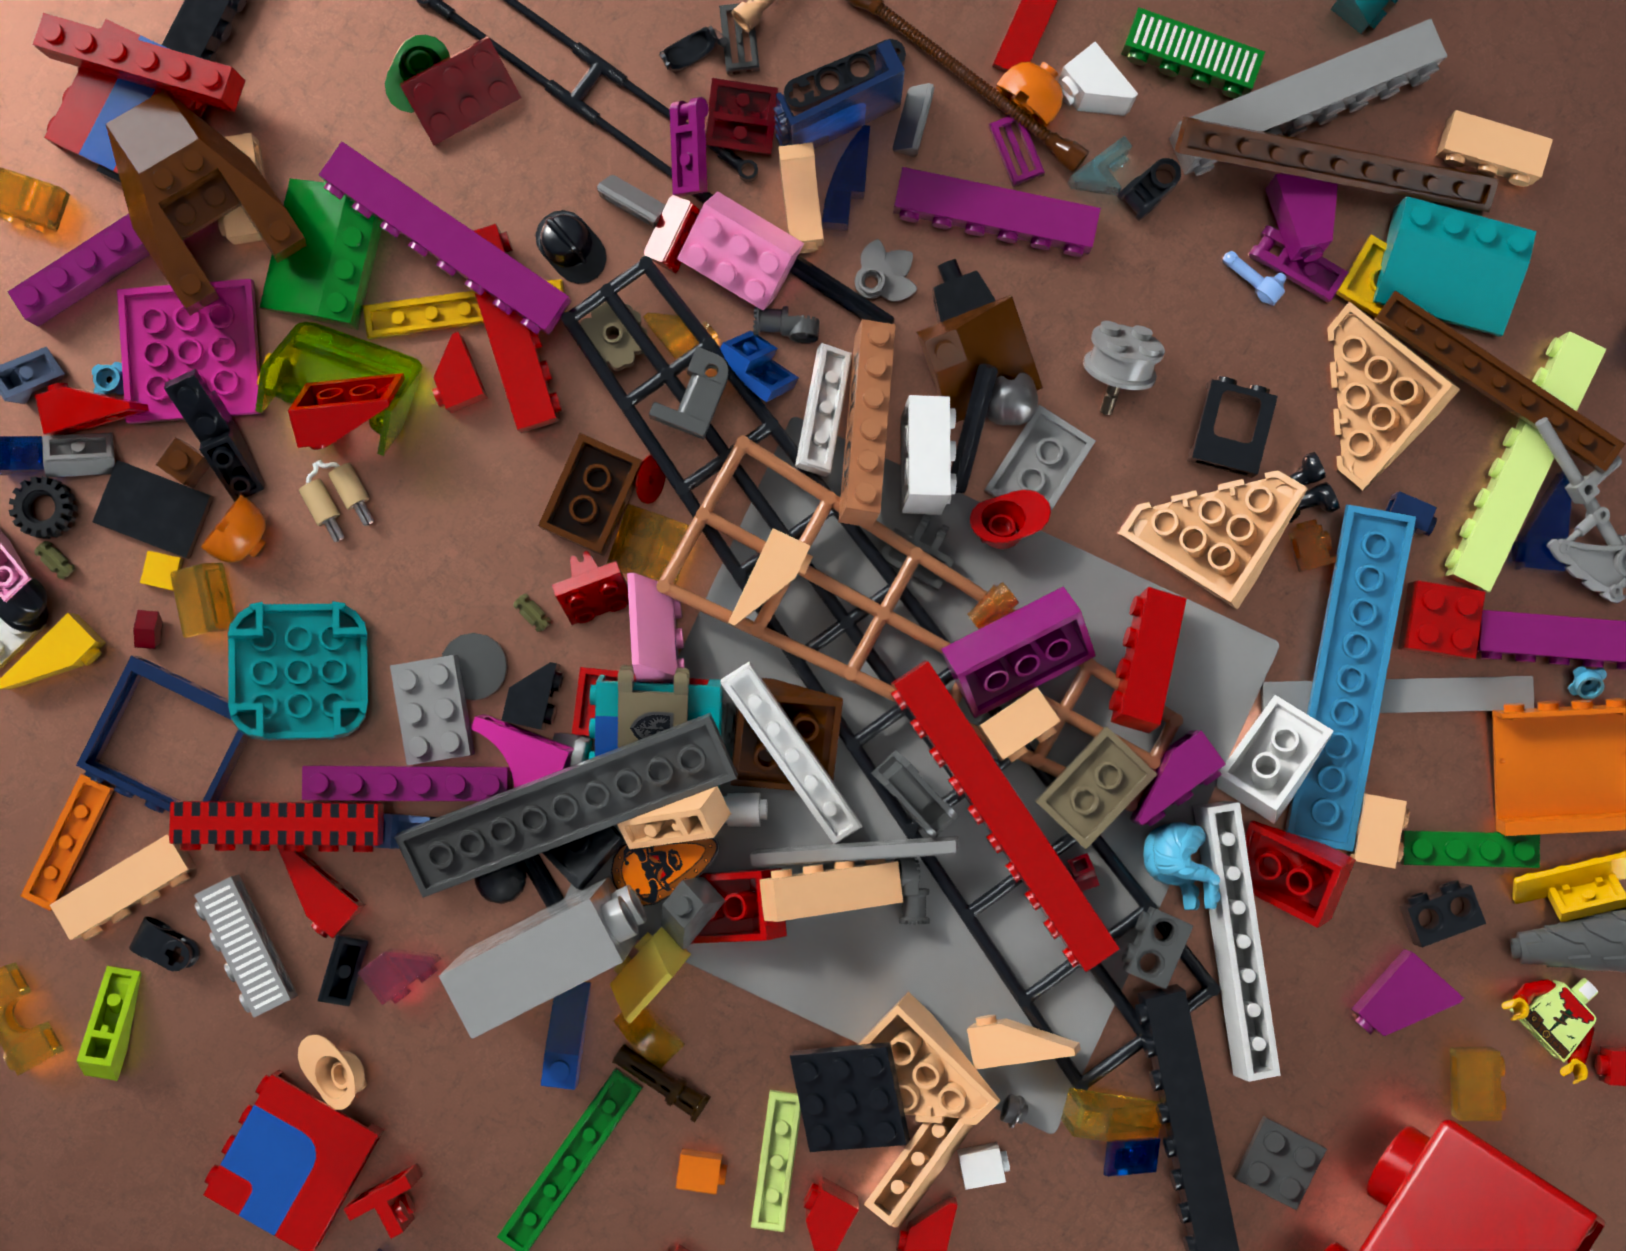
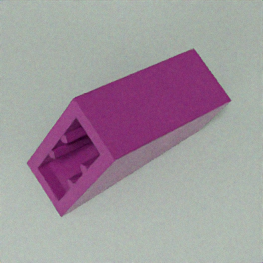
M1279 173L1275 174L1265 188L1290 261L1303 259L1304 262L1314 261L1323 256V252L1333 241L1337 183Z
M1404 949L1351 1010L1359 1016L1355 1022L1368 1034L1371 1035L1375 1031L1382 1036H1386L1455 1006L1464 997L1415 953Z

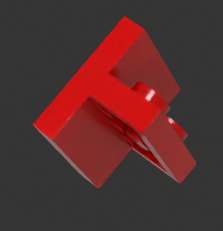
M416 1163L358 1194L344 1208L348 1219L351 1221L375 1208L391 1239L403 1233L415 1219L413 1215L415 1207L411 1198L407 1194L403 1195L402 1193L411 1189L423 1176L418 1164Z

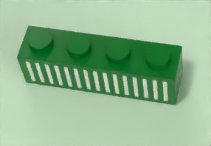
M1138 7L1121 55L1127 56V60L1136 65L1144 66L1147 63L1156 66L1165 75L1172 77L1181 75L1190 78V82L1196 86L1203 88L1213 86L1221 89L1224 95L1236 99L1252 91L1265 51Z

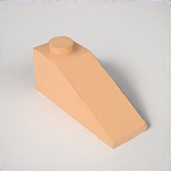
M773 528L728 624L736 626L792 582L798 572L805 575L813 558L812 555L807 554L810 545Z
M718 786L621 822L617 826L629 849L714 838L731 815V812Z
M996 1015L975 1018L976 1023L967 1028L973 1066L976 1070L1076 1056L1081 1050L1079 1042L1007 1018L997 1020Z

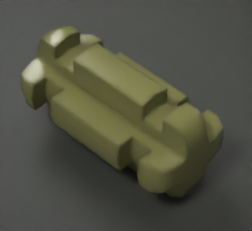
M42 542L35 549V555L41 556L40 560L52 572L58 573L57 577L59 579L67 578L75 569L73 564H68L69 560L57 548L51 547V542Z
M527 594L521 595L514 602L513 606L515 609H520L519 613L532 626L535 625L537 627L535 629L537 632L544 631L551 624V619L544 616L545 613L533 600L530 601L528 599L529 596Z

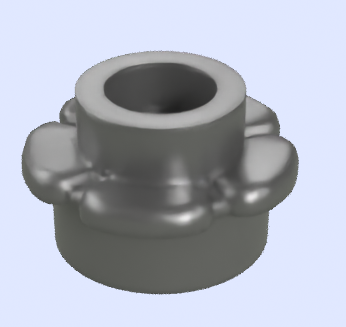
M1009 1094L1004 1101L1000 1120L1009 1123V1128H1014L1017 1123L1023 1124L1026 1119L1028 1105L1024 1103V1097L1021 1095L1015 1097Z

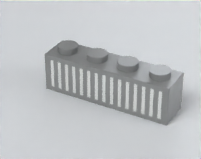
M240 875L231 876L194 895L197 900L195 909L203 921L207 920L212 931L209 934L210 940L214 948L218 952H222L227 962L224 964L225 971L232 982L236 981L242 993L239 995L241 1005L247 1013L251 1012L253 1018L298 996Z

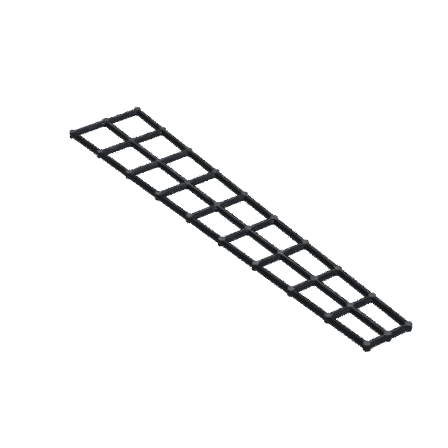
M644 256L571 310L564 312L561 320L694 518L701 504L692 490L720 471L734 444L728 447L713 425L710 424L705 439L718 456L683 479L635 405L665 384L679 403H681L686 388L677 375L689 367L697 346L718 354L725 361L726 359L718 344L657 268L652 259ZM643 274L647 275L699 342V344L671 364L666 362L617 294ZM605 301L658 372L629 394H626L578 322ZM726 361L729 370V382L762 423L745 436L758 444L771 434L795 465L798 453L797 445L761 399L738 378ZM739 463L733 478L770 529L774 528L799 540L814 512L788 530ZM797 468L803 474L832 491L820 475ZM832 508L826 520L832 515L839 520V512ZM840 523L888 584L870 597L873 601L881 604L897 573L859 525ZM706 524L702 532L743 592L760 553H756L740 564L719 531ZM810 562L809 565L812 566L813 568H815V566L812 564V562ZM809 581L837 622L805 645L820 651L846 632L857 648L864 636L857 623L870 614L858 607L848 613L836 595ZM906 586L900 601L922 628L950 642ZM763 604L755 610L757 614L760 612ZM773 615L767 628L789 637L775 615ZM872 648L866 659L867 663L881 681L891 685L896 678L875 649ZM782 650L806 688L826 693L806 663V660ZM948 667L938 674L945 686L954 680ZM896 704L854 735L841 715L839 737L907 839L923 838L919 832L922 830L919 824L914 819H910L896 796H893L871 774L876 769V766L862 747L904 715H906L909 721L914 719L907 708L901 710ZM998 706L988 711V713L993 717L1003 709ZM927 737L922 738L929 749H932L933 746ZM1030 743L1025 745L1027 749L1035 751ZM998 757L994 759L1001 771L1012 764L1008 757L1002 761ZM944 765L943 768L945 769V771L948 773V775H949L950 778H951V777H952L951 773L949 772V770L947 769V767ZM1029 765L1046 787L1056 779V777ZM954 789L942 797L951 808L964 798L969 802L965 794L959 797ZM1066 833L1051 844V846L1059 856L1075 845L1077 841L1069 833ZM1099 835L1091 845L1139 905L1136 910L1108 929L1114 941H1117L1136 927L1138 918L1143 911L1147 912L1150 906L1158 908L1104 838ZM936 856L920 857L1032 1026L1054 1034L1033 1002L1080 968L1079 965L1073 968L1068 960H1066L1025 990L976 917L1023 883V881L1020 880L1016 883L1012 876L1009 875L968 905ZM1166 921L1159 922L1155 927L1165 938L1169 933V925ZM1185 945L1180 959L1202 986L1201 989L1187 998L1191 1013L1213 996H1217L1220 993V986L1207 972L1190 948ZM1099 963L1090 971L1137 1036L1083 1076L1070 1057L1055 1059L1074 1089L1080 1094L1085 1093L1088 1088L1143 1049L1142 1038L1146 1037L1144 1024H1139L1134 1007L1102 963Z

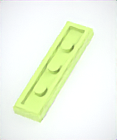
M770 1090L751 1228L785 1232L801 1117L797 1093Z

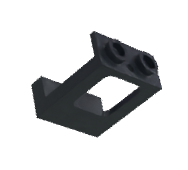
M1218 376L1217 380L1212 379L1206 385L1208 391L1194 446L1190 448L1187 461L1253 478L1259 472L1278 396L1269 394L1270 389L1266 387L1250 385V388L1238 386L1235 379ZM1223 393L1261 403L1253 438L1250 443H1242L1219 437L1214 433V425Z

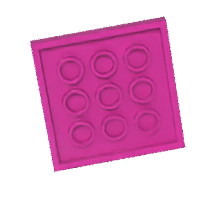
M252 279L210 282L217 292L219 299L191 316L170 285L117 289L124 399L148 404L149 408L147 412L125 418L126 423L139 424L185 420L165 391L164 386L166 382L194 369L198 371L209 390L217 392L231 416L263 414L262 390L257 385L260 374L255 288Z

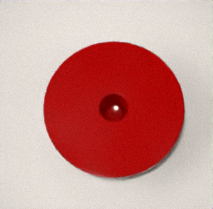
M651 454L642 461L636 477L637 496L645 504H651L657 500L663 490L666 478Z

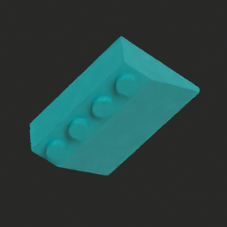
M1406 196L1393 210L1386 241L1387 248L1383 254L1382 268L1379 271L1377 289L1372 303L1385 305L1393 292L1397 291L1440 321L1502 337L1530 263L1537 231Z

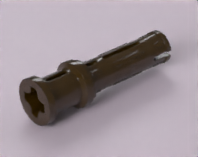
M626 1044L620 1048L612 1063L617 1064L641 1082H644L666 1097L664 1101L667 1102L668 1106L675 1105L690 1115V1120L694 1123L711 1099L710 1095L706 1094L703 1096L688 1086L686 1079L679 1077L676 1080L652 1062L627 1047Z

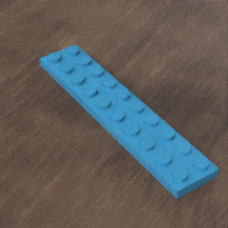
M1346 505L1307 710V715L1332 729L1333 734L1295 796L1290 801L1285 828L1286 832L1326 844L1335 849L1352 852L1354 850L1416 516L1354 505Z

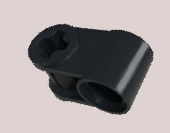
M1162 158L1156 161L1141 176L1132 180L1120 191L1117 197L1120 200L1124 199L1137 213L1136 219L1140 221L1174 190L1181 177V168L1175 160ZM1161 169L1168 170L1173 176V181L1167 184L1161 183L1156 177V171Z
M149 916L144 917L129 946L133 953L151 960L170 971H180L184 968H189L195 965L200 958V947L197 942L172 929L168 924ZM181 948V953L176 952V949ZM180 955L184 957V960H178Z

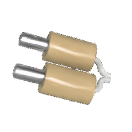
M318 460L312 464L314 467L313 471L308 474L306 478L307 484L299 489V493L317 526L325 524L334 542H339L344 538L335 520L340 516V513L322 480L316 479L311 481L318 472V465L326 469L335 467L328 475L347 510L355 509L364 526L374 522L365 505V502L370 498L351 463L339 465L336 462H330L325 464Z

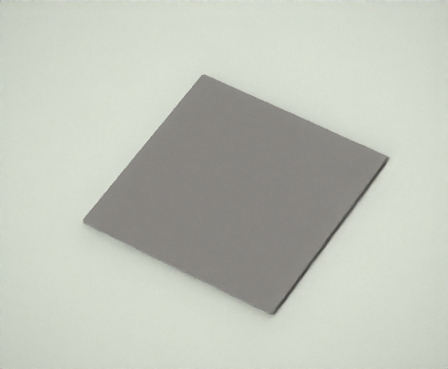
M793 417L790 419L785 431L799 448L804 420ZM837 436L831 473L827 477H821L832 492L841 497L846 439ZM778 444L774 455L796 468ZM885 458L881 511L876 520L892 531L897 528L913 537L924 514H901V465ZM769 467L758 487L788 530L815 512L820 503L819 499ZM961 493L951 495V503L946 504L941 515H928L931 517L930 525L926 532H923L919 540L931 547L938 529L943 524L950 527L938 551L955 559L951 569L1007 603L1015 610L1064 586L1082 612L1096 657L1092 659L1115 674L1120 660L1125 657L1127 647L1123 646V638L1127 628L1132 625L1133 616L1129 614L1133 598L1136 595L1139 596L1147 587L1178 595L1041 530L1033 535L1022 538L1015 546L1009 549L992 548L986 543L981 542L980 537L975 534L970 525L969 518L972 509L980 502ZM751 502L740 527L767 541L772 530ZM832 515L825 520L807 553L813 556L811 562L815 568L868 598L888 585L843 526L838 523L836 517ZM861 527L879 552L882 553L887 543ZM733 540L730 546L731 551L740 564L758 553L736 540ZM722 563L706 599L734 611L742 590L724 563ZM890 565L893 568V570L898 574L899 569ZM798 574L791 582L774 613L789 638L804 645L837 622L809 581ZM911 577L907 584V588L950 643L986 626L993 614L992 610L945 580L939 590L914 577ZM836 596L848 613L856 608V606ZM899 599L893 612L919 625ZM1187 599L1165 706L1183 717V724L1179 727L1170 745L1191 730H1202L1226 763L1278 652V641ZM701 611L684 643V648H682L678 659L684 658L685 668L690 671V678L722 679L750 661L761 678L777 679L806 688L780 648ZM753 611L746 618L755 621L758 614L756 611ZM868 615L857 623L863 634H865L874 616ZM887 623L873 646L896 679L924 660L929 661L937 675L948 667L943 654ZM845 632L819 652L848 665L857 648ZM806 661L826 693L843 698L841 715L854 735L896 705V702ZM865 661L860 671L879 679L867 661ZM1076 666L1037 687L1042 694L1061 703L1080 667ZM1091 675L1073 711L1102 727L1107 726L1116 735L1150 753L1166 722L1161 720V725L1150 734L1112 723L1113 711L1109 710V703L1115 689ZM955 680L951 681L945 686L949 693L955 683ZM723 688L722 702L734 703ZM1018 696L1000 705V707L1005 709L1021 697ZM962 697L958 706L969 722L980 726L991 718L989 713L986 712L974 719ZM737 706L736 709H733L732 714H735V722ZM906 715L862 746L876 768L897 750L919 771V775L941 798L953 790L948 781L950 776L943 767L939 768L929 753V747L916 734ZM735 723L734 733H730V738H733V741L731 743H724L731 760L733 758ZM1065 723L1047 758L1067 767L1094 737ZM839 737L833 782L854 810L863 827L836 844L907 839ZM1037 738L1029 742L1034 750L1039 744ZM984 744L993 759H996L997 756L991 747ZM1016 760L1002 771L1050 844H1053L1068 833L1035 802L1047 787L1029 764ZM1217 779L1206 786L1198 784L1191 790L1194 795L1179 806L1176 804L1168 806L1163 810L1166 816L1150 827L1148 824L1141 826L1132 823L1130 817L1133 811L1124 809L1100 834L1158 909L1170 885L1154 880L1147 872L1143 858L1145 840L1151 831L1164 824L1185 822L1196 826L1193 806L1208 804L1217 784ZM730 781L720 785L722 796H727V793L760 792L761 799H767L768 818L767 820H761V827H728L727 824H723L715 836L720 843V850L713 863L704 873L782 868L792 869V874L803 873V866L823 864L824 870L834 868V862L768 867L751 866L750 854L755 849L833 844V842L797 791L732 786ZM964 798L952 807L959 817L937 836H958L959 849L953 855H937L936 858L969 905L1008 877L1010 873L1005 867L1009 860L1003 851L997 854L986 838L991 833L984 823L977 825L967 810L971 805ZM900 802V804L902 805V807L904 808V810L906 811V813L908 814V816H909L910 819L912 820V819H913V818L911 817L912 814H911V813L908 811V809ZM617 824L613 825L620 832ZM923 829L919 831L923 838H931ZM1077 842L1059 855V858L1071 875L1067 860L1088 853L1100 885L1082 893L1108 930L1136 910L1139 905L1093 846L1090 845L1087 849H1084ZM616 852L585 888L608 876L612 880L611 867ZM917 857L919 863H916L920 864V867H917V870H920L919 888L929 889V895L926 896V917L930 918L929 924L919 925L917 921L916 925H913V922L912 924H899V918L902 917V903L786 920L787 936L772 940L690 944L686 949L691 953V956L686 960L687 963L856 1043H859L908 991L934 1015L972 1065L973 1060L967 1028L976 1023L975 1018L985 1015H996L997 1020L1007 1018L1033 1027L920 857ZM895 858L885 859V860H886V861H894ZM865 860L854 861L855 865L865 864ZM1021 883L976 917L1023 988L1027 990L1067 960L1062 952L1067 947L1060 937L1054 940L1043 924L1047 917L1041 908L1037 911L1033 909L1024 895L1029 890L1024 883ZM571 884L565 898L580 890ZM666 899L655 905L643 906L647 922L637 926L641 935L638 940H641L647 932L653 936L662 927V904ZM1135 927L1115 941L1120 950L1101 962L1121 990L1129 975L1123 969L1125 963L1122 962V956L1129 943L1134 944L1139 932L1135 930ZM1078 968L1033 1003L1055 1035L1080 1043L1081 1050L1076 1056H1070L1081 1075H1083L1115 1004L1090 970L1085 972ZM1055 1059L977 1069L1000 1099V1102L994 1108L1001 1111L1004 1101L1009 1094L1015 1097L1021 1095L1024 1097V1103L1028 1105V1113L1024 1122L1049 1134L1057 1131L1075 1089Z

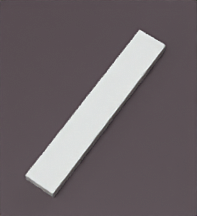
M750 661L722 678L721 685L833 844L840 842L862 828V822Z

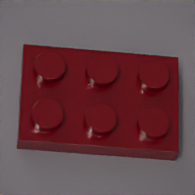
M488 36L400 83V87L433 145L442 142L522 98Z

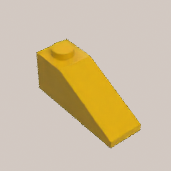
M67 613L0 678V689L12 690L82 667L84 664L88 666L99 658L102 653L100 649L106 642L79 614Z

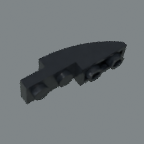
M196 369L166 382L164 386L165 391L199 440L200 452L234 502L240 495L246 498L263 490L265 485L255 461L238 427L217 392L209 390Z

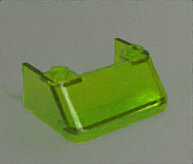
M301 322L293 327L261 366L255 411L262 413L274 397L281 398L288 403H293L306 383L404 373L405 380L389 407L369 419L370 427L380 434L377 454L384 456L403 429L421 378L422 364L412 356L314 322Z

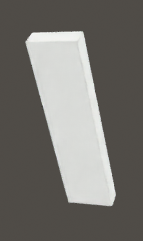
M824 343L817 347L795 467L827 477L831 473L852 353Z

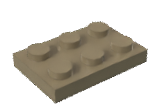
M1105 726L1035 802L1084 849H1087L1153 780L1157 773Z

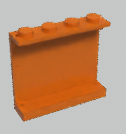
M1605 699V705H1593L1592 700L1571 701V706L1559 707V702H1538L1537 708L1526 709L1523 703L1504 704V710H1492L1495 821L1497 832L1505 836L1626 830V699Z

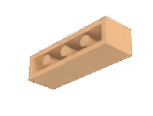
M169 834L50 904V907L69 940L82 937L84 941H87L103 931L100 927L102 924L109 920H112L114 924L132 914L129 908L141 902L142 906H145L161 896L159 890L170 884L172 888H175L189 880L190 876L188 873L197 867L188 851L180 850V844H169Z
M885 859L865 860V864L855 865L854 861L834 862V868L824 870L823 864L802 867L803 873L792 874V869L771 871V878L759 879L764 921L779 922L903 902L898 861H886Z
M944 1117L942 1123L923 1122L864 1205L888 1225L901 1228L974 1125L963 1124V1118Z

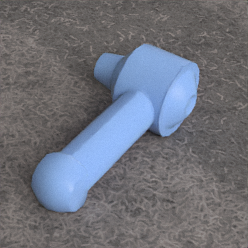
M1229 251L1224 254L1223 263L1255 287V292L1260 301L1274 306L1285 293L1284 283L1287 279L1283 273L1280 272L1274 277L1266 276L1264 278L1240 259L1235 252Z

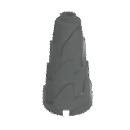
M1626 907L1567 922L1545 925L1544 928L1517 932L1516 938H1511L1510 940L1512 958L1519 959L1520 964L1547 965V967L1626 973Z

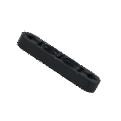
M890 39L895 51L899 53L898 57L902 65H904L906 58L905 47L898 40ZM882 42L790 80L784 88V97L790 109L798 112L805 111L874 78L875 63L871 55H876L877 45ZM856 61H864L868 64L870 71L864 77H856L850 69L852 64ZM834 74L839 79V85L833 90H825L820 85V79L823 75ZM814 80L815 89L819 96L814 97V91L812 90L804 94L803 102H799L797 98H790L793 96L794 88L798 87L801 92L811 88L809 81Z

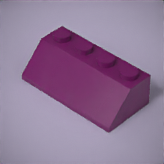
M1064 586L941 649L949 671L974 719L1096 657L1082 612Z

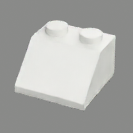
M1096 42L1092 43L1063 66L1058 80L1063 91V102L1068 106L1072 104L1077 111L1125 116L1130 112L1138 96L1136 90Z

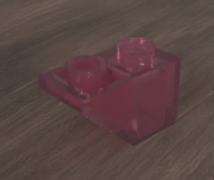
M390 948L360 970L358 975L382 1005L390 1000L397 1004L411 992L408 988L411 983L416 979L423 983L438 971L434 965L441 960V957L435 953Z

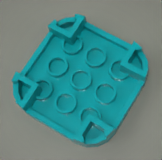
M332 601V604H263V602L249 604V607L239 612L233 622L230 623L228 631V707L231 719L238 730L251 739L275 741L338 739L347 737L359 729L366 718L368 708L367 630L365 621L361 619L359 614L346 606V603Z

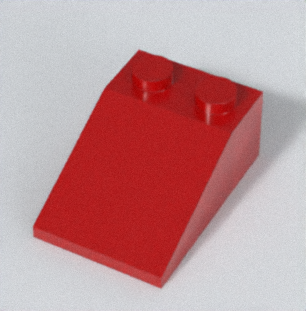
M404 373L306 383L288 409L297 447H310L313 450L326 448L389 407L405 380Z
M1250 821L1245 834L1254 896L1317 928L1330 921L1356 859L1326 844L1256 821Z
M782 868L713 872L700 875L699 877L704 876L726 901L691 944L767 941L787 936L786 920L779 922L764 921L759 879L771 878V871L782 870Z

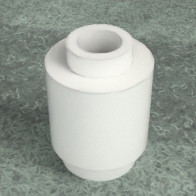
M760 792L727 793V796H723L731 812V815L724 823L728 827H761V820H767L768 802L767 799H761Z

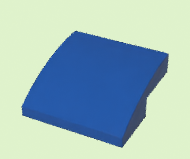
M748 331L723 342L720 350L731 369L752 392L765 402L795 387L799 377L772 360L778 348L759 335H754L753 331Z

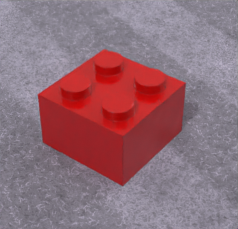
M1419 580L1408 583L1398 649L1462 660L1476 659L1486 591Z

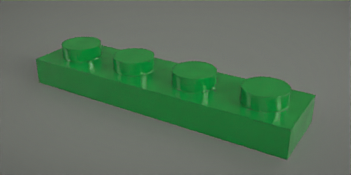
M1402 830L1401 842L1404 844L1401 859L1402 865L1540 868V834L1505 836L1499 832Z

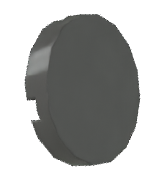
M470 633L460 635L448 644L442 653V657L458 654L465 699L479 700L488 698L501 688L507 676L508 662L506 653L498 642L487 635Z

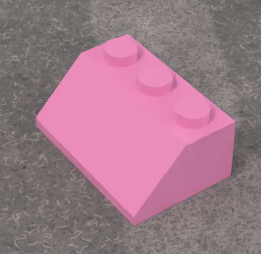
M627 573L632 666L636 682L674 684L676 669L685 668L684 658L678 659V649L684 648L682 628H676V619L682 618L681 602L660 593L656 587L658 581L636 573Z

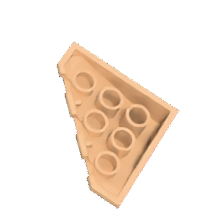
M1348 302L1327 328L1328 341L1334 343L1335 362H1330L1331 386L1333 389L1337 388L1338 409H1333L1335 435H1340L1341 456H1336L1337 469L1360 489L1365 491L1439 415L1460 388L1354 304Z
M1278 470L1265 473L1266 479L1246 484L1244 479L1217 485V491L1198 495V492L1195 490L1171 496L1172 502L1156 506H1152L1150 502L1139 504L1135 507L1119 531V534L1238 610L1257 581L1308 488Z
M909 991L857 1044L891 1043L905 1115L916 1116V1122L942 1123L944 1117L963 1118V1124L977 1125L1000 1102L998 1096L934 1015Z

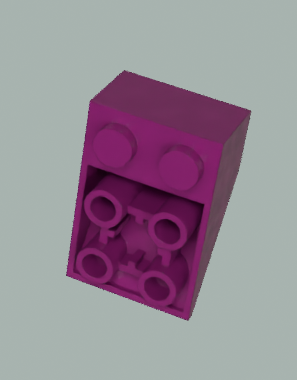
M1191 730L1168 747L1160 766L1155 771L1157 775L1148 784L1136 810L1133 811L1130 817L1132 823L1141 826L1148 824L1149 827L1166 816L1163 810L1171 804H1176L1177 806L1183 804L1194 795L1191 790L1198 784L1206 786L1222 775L1219 769L1225 766L1226 763L1202 730Z

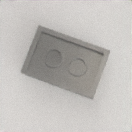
M1039 405L1035 415L1028 421L984 491L993 497L1024 489L1036 491L1047 499L1050 504V510H1052L1096 440Z
M458 654L390 665L407 766L474 755Z

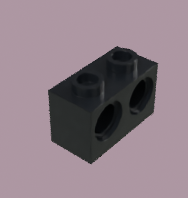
M1453 880L1440 885L1439 892L1428 895L1427 892L1414 894L1407 898L1409 903L1399 906L1414 945L1423 948L1486 924L1472 885L1460 884L1459 880ZM1460 897L1463 900L1464 907L1459 914L1454 915L1451 911V903L1455 898ZM1424 909H1429L1432 913V920L1430 924L1422 927L1419 923V915Z

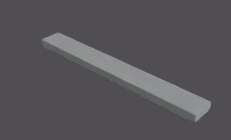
M1533 676L1386 679L1379 713L1504 710V704L1523 703L1525 704V709L1534 708ZM1313 681L1263 682L1261 686V713L1273 696L1276 695L1307 714Z

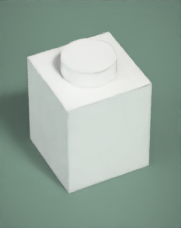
M997 1142L957 1150L965 1190L1006 1182L1004 1172L1010 1171L1007 1151H1000Z

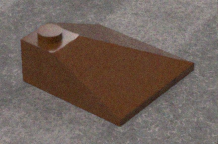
M1012 295L916 332L938 395L950 397V408H955L956 423L965 419L974 380L980 364L995 366L998 369L997 377L1004 376L1008 380H1015L1019 373L1028 374L1034 381L1036 390L1043 388Z
M761 678L828 775L834 780L843 698L777 679ZM737 707L732 762L738 775L737 779L730 781V785L796 791Z

